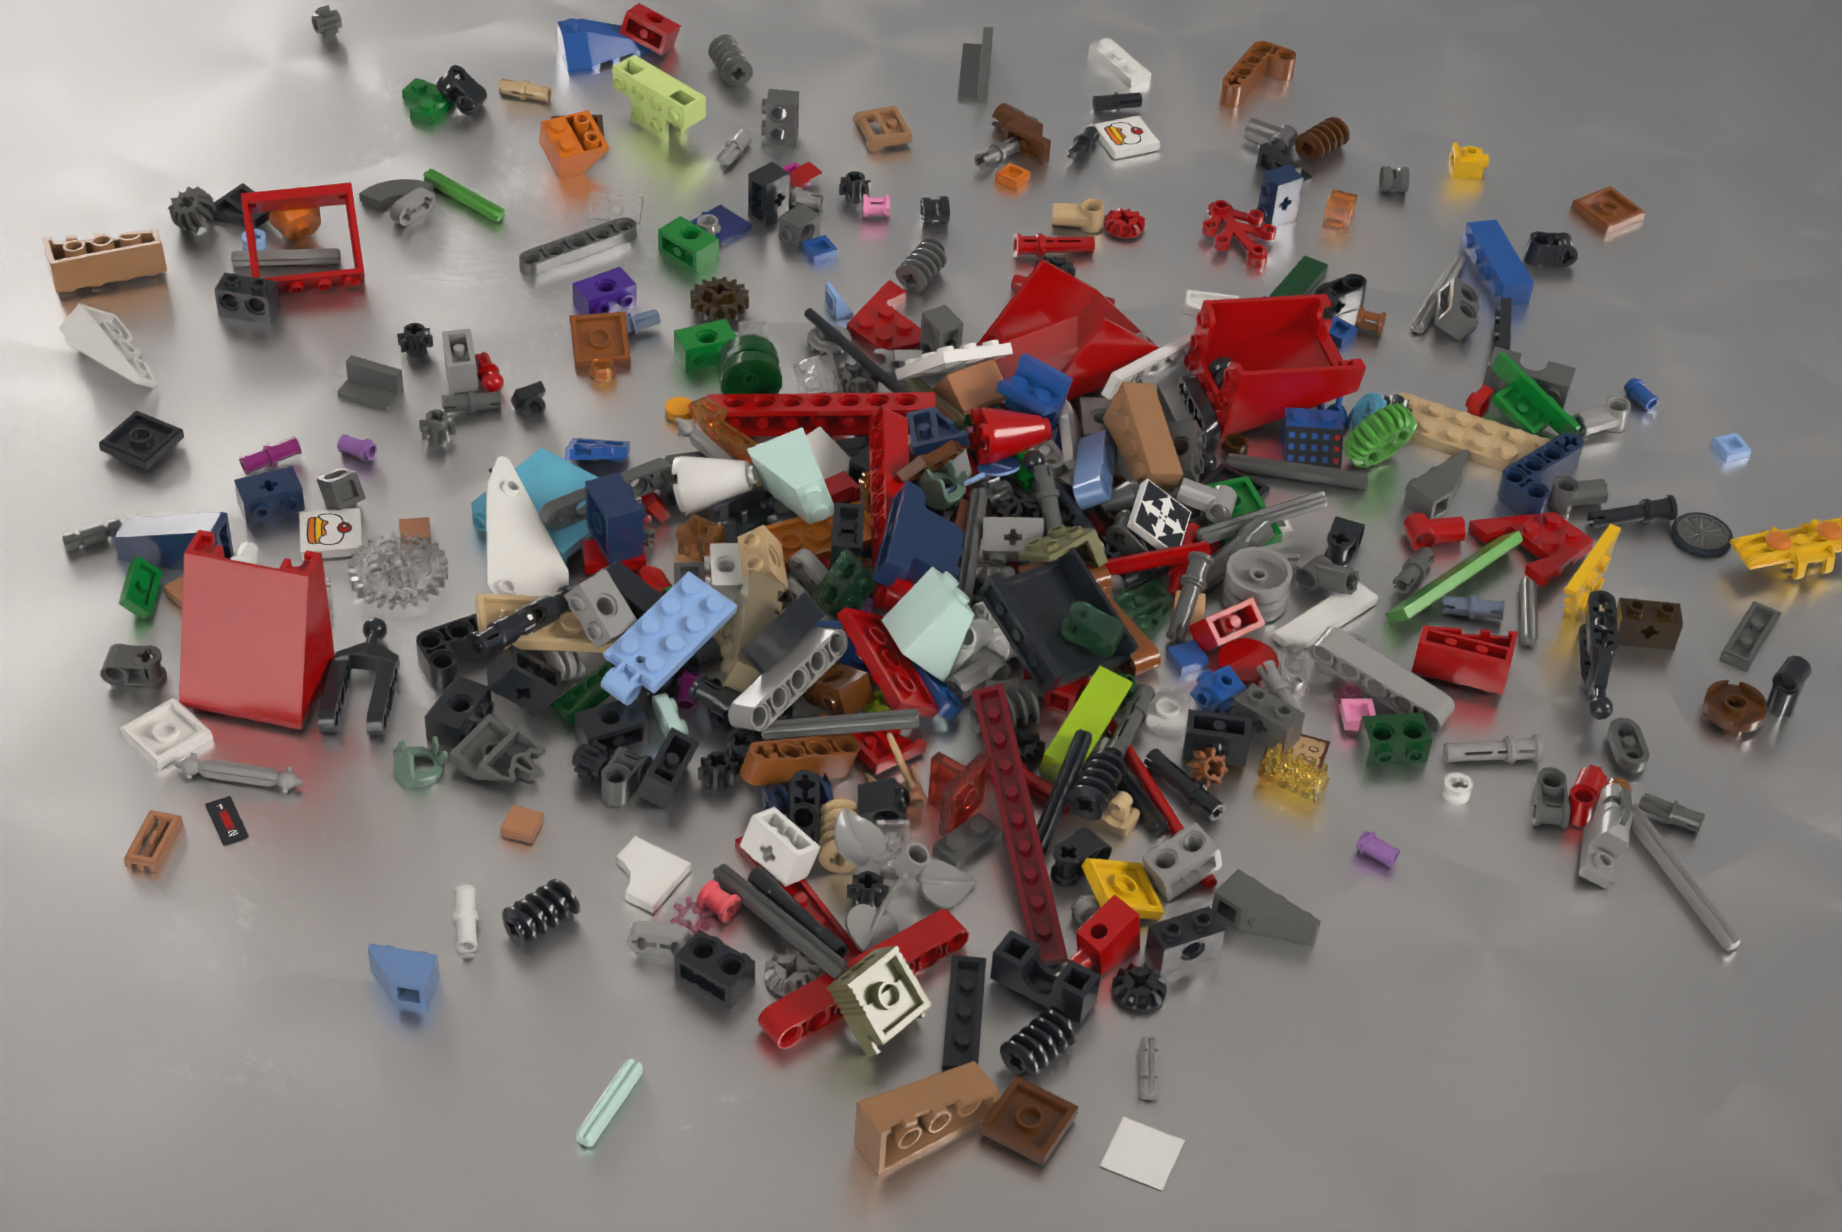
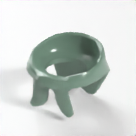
M949 460L948 473H931L929 469H926L918 480L919 486L926 496L925 504L936 510H947L957 505L961 498L965 497L966 487L964 482L968 478L969 472L963 471L958 476L953 460ZM943 480L953 483L956 486V490L947 493Z
M437 736L432 737L431 749L425 747H406L404 740H399L398 746L393 750V773L399 783L409 788H418L430 785L439 779L443 773L444 761L448 756V752L442 751L438 754L440 747ZM413 756L426 757L433 762L434 766L427 771L416 770L414 768Z

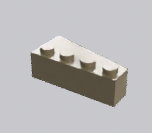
M751 571L735 598L734 603L738 605L737 613L724 625L721 637L724 638L721 648V654L724 655V659L720 668L723 671V685L741 693L762 675L742 653L741 649L781 612L782 603L778 599L785 590V584L755 571Z

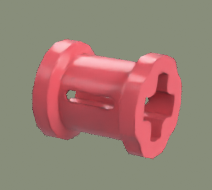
M710 880L700 890L696 904L702 909L707 907L718 915L720 921L728 923L739 911L741 898L736 894H728L720 888L718 882Z

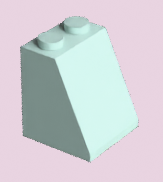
M803 427L747 449L763 488L808 524L825 520L834 514L833 501Z
M931 567L884 616L882 622L903 655L944 682L948 678L975 614L967 604L970 601L968 596L957 588L959 582L949 572L945 571L942 574L934 567Z

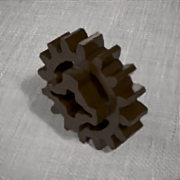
M712 277L710 282L703 279L702 285L695 284L694 290L690 291V308L695 309L696 316L702 314V320H707L708 318H712L713 321L727 319L728 321V318L738 320V314L745 315V309H749V290H745L744 284L737 285L736 279L730 282L727 281L726 277L718 280L716 277Z

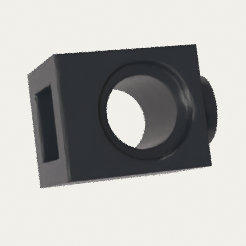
M894 777L858 784V815L869 820L876 826L907 820V807L911 803L910 794L907 788H904Z

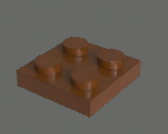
M1015 1075L982 1122L980 1134L1044 1165L1076 1118L1079 1106Z

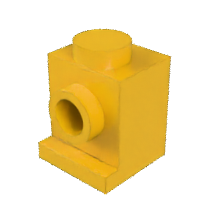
M1453 142L1448 162L1451 178L1482 179L1483 170L1488 168L1489 155L1483 154L1482 148L1474 146L1459 147L1457 142Z

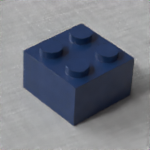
M619 472L585 481L587 528L607 562L611 564L615 561L620 562L643 555V542L646 541L643 519L646 518V512L642 502H637L631 484L629 482L626 483Z

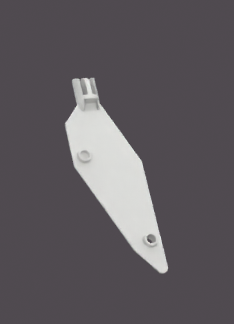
M499 456L486 486L487 586L492 594L551 596L557 593L559 587L563 585L569 586L568 569L511 461L507 457ZM542 650L547 663L561 671V681L583 678L586 675V668L577 652Z

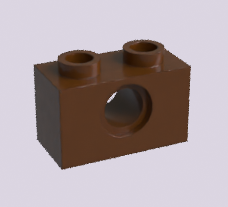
M839 662L833 664L803 693L805 700L809 704L837 715L853 714L875 701L868 673Z

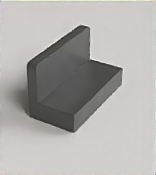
M353 355L345 361L347 380L337 391L339 398L383 411H389L403 394L404 387L401 369Z

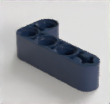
M1563 433L1506 467L1502 471L1497 498L1519 515L1544 513L1550 493L1547 486L1553 483L1557 476L1566 475L1578 466L1584 444L1583 439L1574 433Z

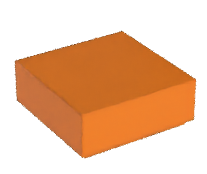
M1008 163L995 174V182L1017 191L1030 180L1031 172L1015 164Z

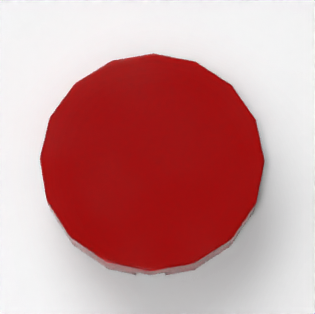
M1241 638L1227 642L1220 649L1217 668L1221 669L1229 665L1244 685L1250 686L1254 683L1262 688L1265 684L1257 673L1256 668L1261 664L1263 669H1265L1266 667L1263 662L1273 660L1278 669L1279 660L1276 652L1269 645L1259 640Z

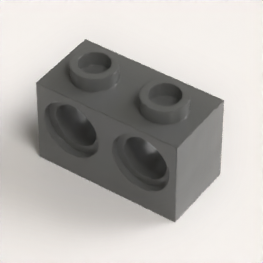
M769 89L767 99H762L761 114H766V120H762L761 135L766 136L765 146L796 148L799 128V91Z
M1454 276L1438 291L1435 325L1459 341L1467 334H1472L1479 324L1480 292Z
M946 305L922 313L920 350H922V354L937 352L936 349L946 346L960 349L959 346L962 345L963 322Z

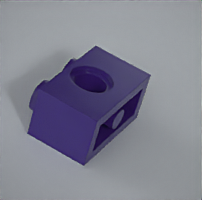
M621 267L572 283L573 305L582 315L620 312L637 306L636 283Z

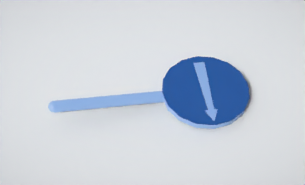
M1008 457L993 464L978 465L977 470L980 474L967 479L964 485L966 487L986 476L1012 474L1020 469L1021 463L1015 458ZM953 485L947 488L946 492H954L956 490V486Z

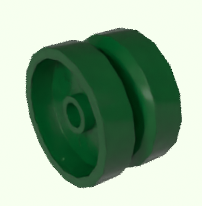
M741 335L730 339L721 347L717 355V369L723 394L779 393L782 388V373L779 366L778 353L773 343L761 336Z

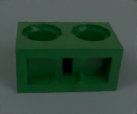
M1423 713L1361 717L1357 740L1365 765L1427 762L1432 737Z

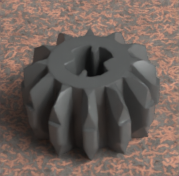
M188 186L185 192L178 191L179 196L171 198L172 205L168 207L173 223L186 233L191 230L197 233L200 227L207 228L206 223L214 221L213 214L217 212L211 195L199 186L194 189Z

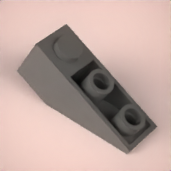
M1466 449L1456 456L1453 455L1437 467L1434 466L1425 474L1410 480L1405 488L1406 495L1403 505L1414 513L1425 514L1428 519L1439 518L1447 513L1464 476L1470 451Z
M1237 869L1214 892L1211 908L1217 918L1237 931L1312 946L1316 943L1320 920L1241 870Z

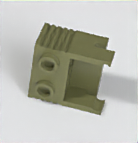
M898 946L874 949L826 987L831 992V997H834L837 1007L841 1009V1014H844V1019L866 1056L878 1055L881 1050L877 1048V1045H884L914 1019L923 1018L926 1015L924 1011L932 1005L915 975H912V970L906 964L905 958H902V953H899Z

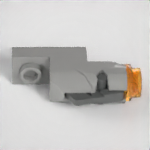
M1611 778L1601 787L1600 798L1596 803L1595 817L1583 829L1579 875L1604 889H1608L1614 883L1616 859L1629 845L1635 794L1629 782L1622 778Z

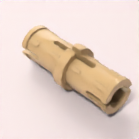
M502 78L499 83V94L520 97V100L525 101L533 99L549 103L551 99L552 89L549 86L531 84L530 81L526 80L518 82Z

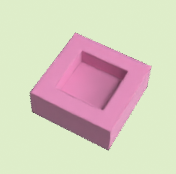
M1341 699L1339 708L1344 730H1359L1362 716L1376 715L1372 699Z

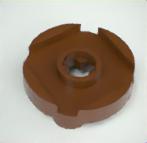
M1729 680L1717 681L1710 685L1706 691L1701 708L1702 714L1712 723L1724 729L1730 736L1739 737L1743 732H1751L1758 729L1763 724L1767 714L1765 708L1766 699L1763 694L1755 687L1744 682L1734 685L1728 684Z

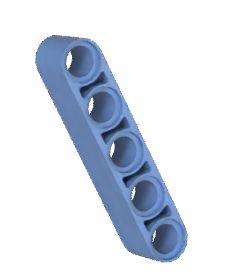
M1107 429L1079 439L1073 492L1081 510L1111 500L1116 450L1113 439Z

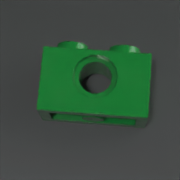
M679 216L658 229V251L697 274L719 260V238Z
M727 319L674 330V353L685 372L717 365V355L721 347L737 336Z

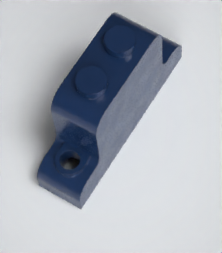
M908 480L892 498L872 580L884 586H892L898 579L903 581L906 578L916 584L931 567H934L942 574L947 571L957 579L960 572L958 562L965 550V547L962 546L963 531L958 525L928 510L925 506L926 496L924 491Z

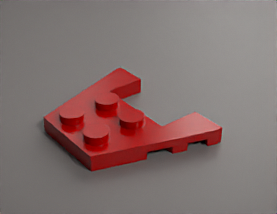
M891 280L887 281L846 325V330L850 333L851 337L873 353L875 349L879 348L889 351L915 350V347L920 346L921 328L893 308L895 305L906 300V291ZM878 354V355H877V356H879L881 359H885L883 355H881V354Z
M1556 512L1469 521L1468 531L1483 543L1491 542L1498 536L1519 531L1523 538L1520 545L1540 559L1526 564L1524 574L1541 587L1549 584L1552 576L1558 577L1562 574L1563 568L1566 565H1573L1590 552L1594 541Z

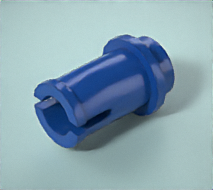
M1632 378L1624 386L1625 395L1628 398H1633L1646 411L1654 409L1659 402V398L1644 386V382L1641 379Z

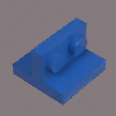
M1025 353L1020 356L1014 375L999 381L996 391L1006 396L1004 406L1015 412L1048 418L1051 430H1053L1058 423L1073 378Z

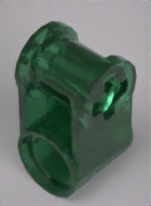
M1075 602L1070 608L1069 618L1065 619L1061 625L1062 635L1067 640L1077 643L1099 657L1107 658L1112 656L1125 632L1122 622L1094 608L1089 603ZM1085 611L1084 617L1080 618L1082 612ZM1076 625L1078 628L1076 632L1073 633L1072 631Z

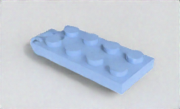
M688 571L603 653V657L616 667H612L605 674L601 681V688L625 705H630L637 698L642 686L655 694L737 613L738 605Z

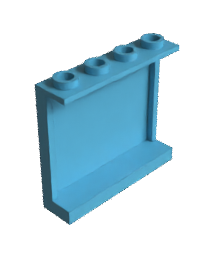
M540 448L515 468L539 515L546 503L585 487V481L598 478L544 448ZM485 491L471 502L473 525L479 530L487 532ZM586 500L580 502L576 509L582 508L586 504ZM586 519L556 531L548 529L545 525L566 567L567 558L582 547V540L593 538L587 528Z

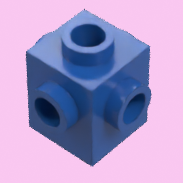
M1227 665L1214 672L1211 669L1203 672L1196 679L1198 684L1190 692V695L1202 711L1227 714L1234 709L1235 700L1247 688L1233 669Z

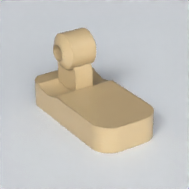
M1119 791L1110 801L1106 811L1102 813L1101 819L1089 822L1120 838H1126L1139 823L1140 811L1130 807L1133 799L1127 792Z

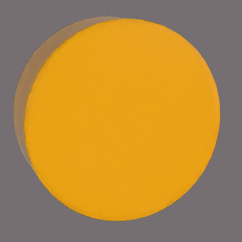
M674 397L665 404V416L672 422H676L675 419L677 417L690 420L694 415L693 402L688 398Z

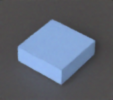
M1738 433L1715 437L1711 442L1712 448L1725 463L1749 458L1752 451Z

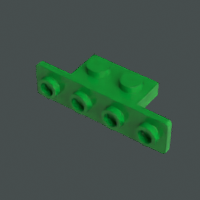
M1504 352L1497 355L1492 370L1508 386L1495 394L1491 402L1519 429L1533 435L1539 434L1548 426L1559 435L1563 433L1578 434L1581 427L1574 417L1567 414L1557 404L1556 400L1539 387L1536 381L1529 377L1512 358H1509Z

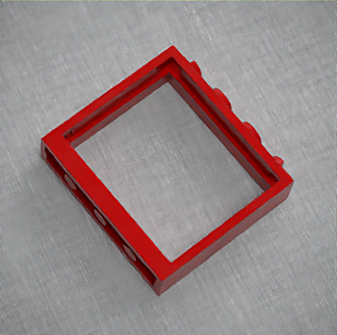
M351 182L241 193L252 277L261 278L252 214L345 205L354 268L263 279L277 281L279 292L288 291L293 294L301 293L305 289L316 288L323 291L329 290L333 286L344 285L350 288L365 283Z

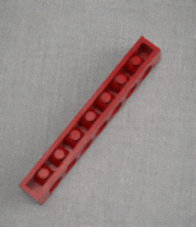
M936 392L708 394L704 410L706 434L709 437L781 436L803 427L805 434L808 435L818 427H821L829 436L869 435L870 418L877 407L883 406L907 418L906 413L930 407L937 408Z

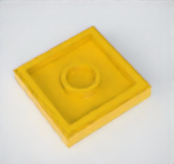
M1086 858L1081 865L1100 908L1116 894L1139 914L1140 919L1160 920L1165 913L1142 863Z

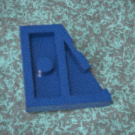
M572 438L565 448V460L605 459L608 462H621L622 459L627 458L630 454V441Z

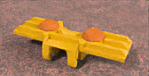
M1842 517L1824 521L1813 519L1811 523H1802L1800 527L1780 531L1777 527H1771L1770 531L1765 530L1757 534L1730 539L1729 543L1750 570L1780 564L1785 569L1794 567L1792 578L1796 580L1804 577L1808 563L1822 562L1821 574L1831 573L1834 567L1835 553L1842 552Z

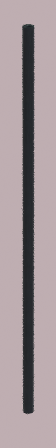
M808 308L804 312L805 318L892 393L908 392L812 308ZM971 450L970 455L976 464L979 465L976 450ZM1006 475L999 476L1001 481L1006 480L1011 484L1014 495L1018 499H1023L1025 492Z

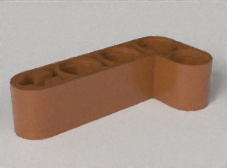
M1267 41L1253 43L1223 77L1219 99L1220 104L1227 108L1239 107L1265 76L1280 81L1292 79L1296 53L1291 49Z
M1106 566L1088 568L1139 646L1125 664L1119 666L1125 674H1131L1135 678L1161 666V656L1157 647L1111 598L1112 579Z
M823 713L820 716H830L835 714ZM852 733L754 742L749 746L740 769V776L745 782L755 786L787 783L800 770H810L823 777V773H826L829 779L846 777L852 769L860 750V745Z

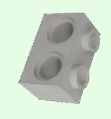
M1197 823L1187 829L1178 831L1174 837L1159 846L1152 847L1142 856L1144 870L1149 880L1167 901L1222 868L1219 847Z

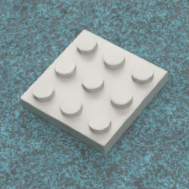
M998 340L983 342L982 346H977L976 343H969L959 346L960 349H954L953 346L936 349L937 352L925 353L920 355L921 357L906 360L905 366L895 369L897 380L953 373L992 358L997 360L1013 354L1011 343L999 344Z

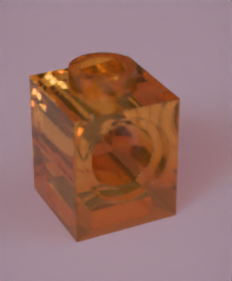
M1332 189L1325 206L1322 227L1347 233L1354 216L1358 195Z
M692 514L677 529L678 554L698 562H704V556H710V544L724 543V526Z

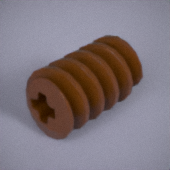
M1329 117L1304 133L1299 134L1295 141V150L1303 161L1312 164L1315 160L1322 159V157L1348 143L1350 140L1349 128L1341 119Z

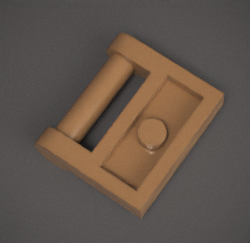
M896 106L860 111L853 116V122L856 127L861 129L871 152H878L885 146H897L912 142V132ZM874 122L881 134L875 135L869 123Z

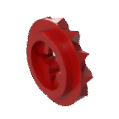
M1118 208L1117 211L1110 210L1108 215L1104 216L1103 225L1112 235L1130 238L1138 236L1144 231L1145 218L1140 216L1138 211L1132 212L1130 208L1127 210Z

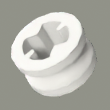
M1451 773L1444 779L1442 794L1450 802L1465 803L1471 796L1473 782L1464 774Z

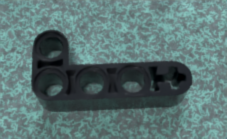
M476 613L424 630L417 635L418 664L435 690L445 691L458 675V663L476 658L470 653L466 639L468 634L476 631L479 633Z

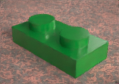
M137 555L130 561L118 604L145 620L152 614L163 571Z

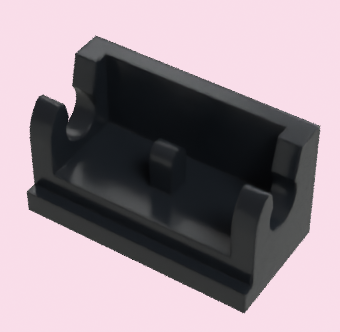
M758 486L746 493L711 506L710 532L721 543H726L725 523L736 520L741 528L747 524H753L756 528L762 525L765 526V518L775 514L774 503L772 500L765 503V490Z

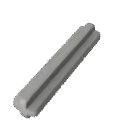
M1523 577L1519 584L1520 641L1524 646L1534 647L1538 640L1537 583L1530 578Z

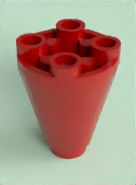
M988 407L970 410L973 432L969 433L968 436L969 447L971 450H976L979 465L996 463L1042 445L1045 441L1051 439V424L1048 418Z

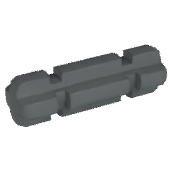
M119 519L107 521L106 525L101 523L80 529L76 534L75 532L64 534L62 536L64 547L67 551L79 549L80 545L86 547L106 541L108 537H114L115 531L120 529L122 523Z

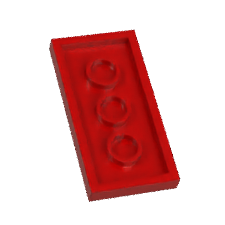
M844 607L837 614L838 619L843 625L842 630L856 647V654L869 669L871 673L870 678L883 693L886 705L891 710L918 709L920 716L933 718L940 709L911 660L901 653L882 622L884 616Z

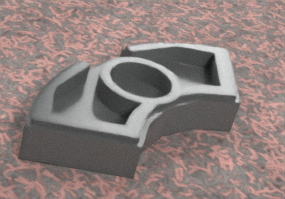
M414 179L390 180L366 188L359 193V199L363 203L383 209L419 187H423L433 193L434 186L432 183Z

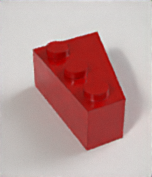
M1423 626L1412 672L1427 678L1434 677L1450 681L1455 685L1478 688L1488 693L1503 694L1518 631H1509L1508 636L1490 635V630L1480 629L1479 634L1462 633L1461 628Z

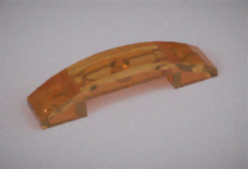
M706 396L689 404L688 409L693 418L712 441L732 456L754 465L747 449L759 444L724 421L728 413L727 410Z

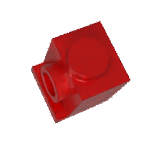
M845 471L824 479L833 504L835 502L851 503L860 501L861 487Z

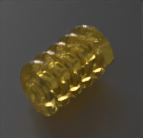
M1278 742L1264 756L1258 769V776L1262 777L1266 774L1267 781L1272 783L1278 779V786L1285 788L1289 785V790L1293 793H1297L1301 789V797L1307 799L1312 795L1313 802L1318 803L1329 784L1328 764L1324 763L1317 770V759L1313 758L1308 764H1304V753H1301L1294 759V748L1290 747L1283 754L1281 753L1283 743Z

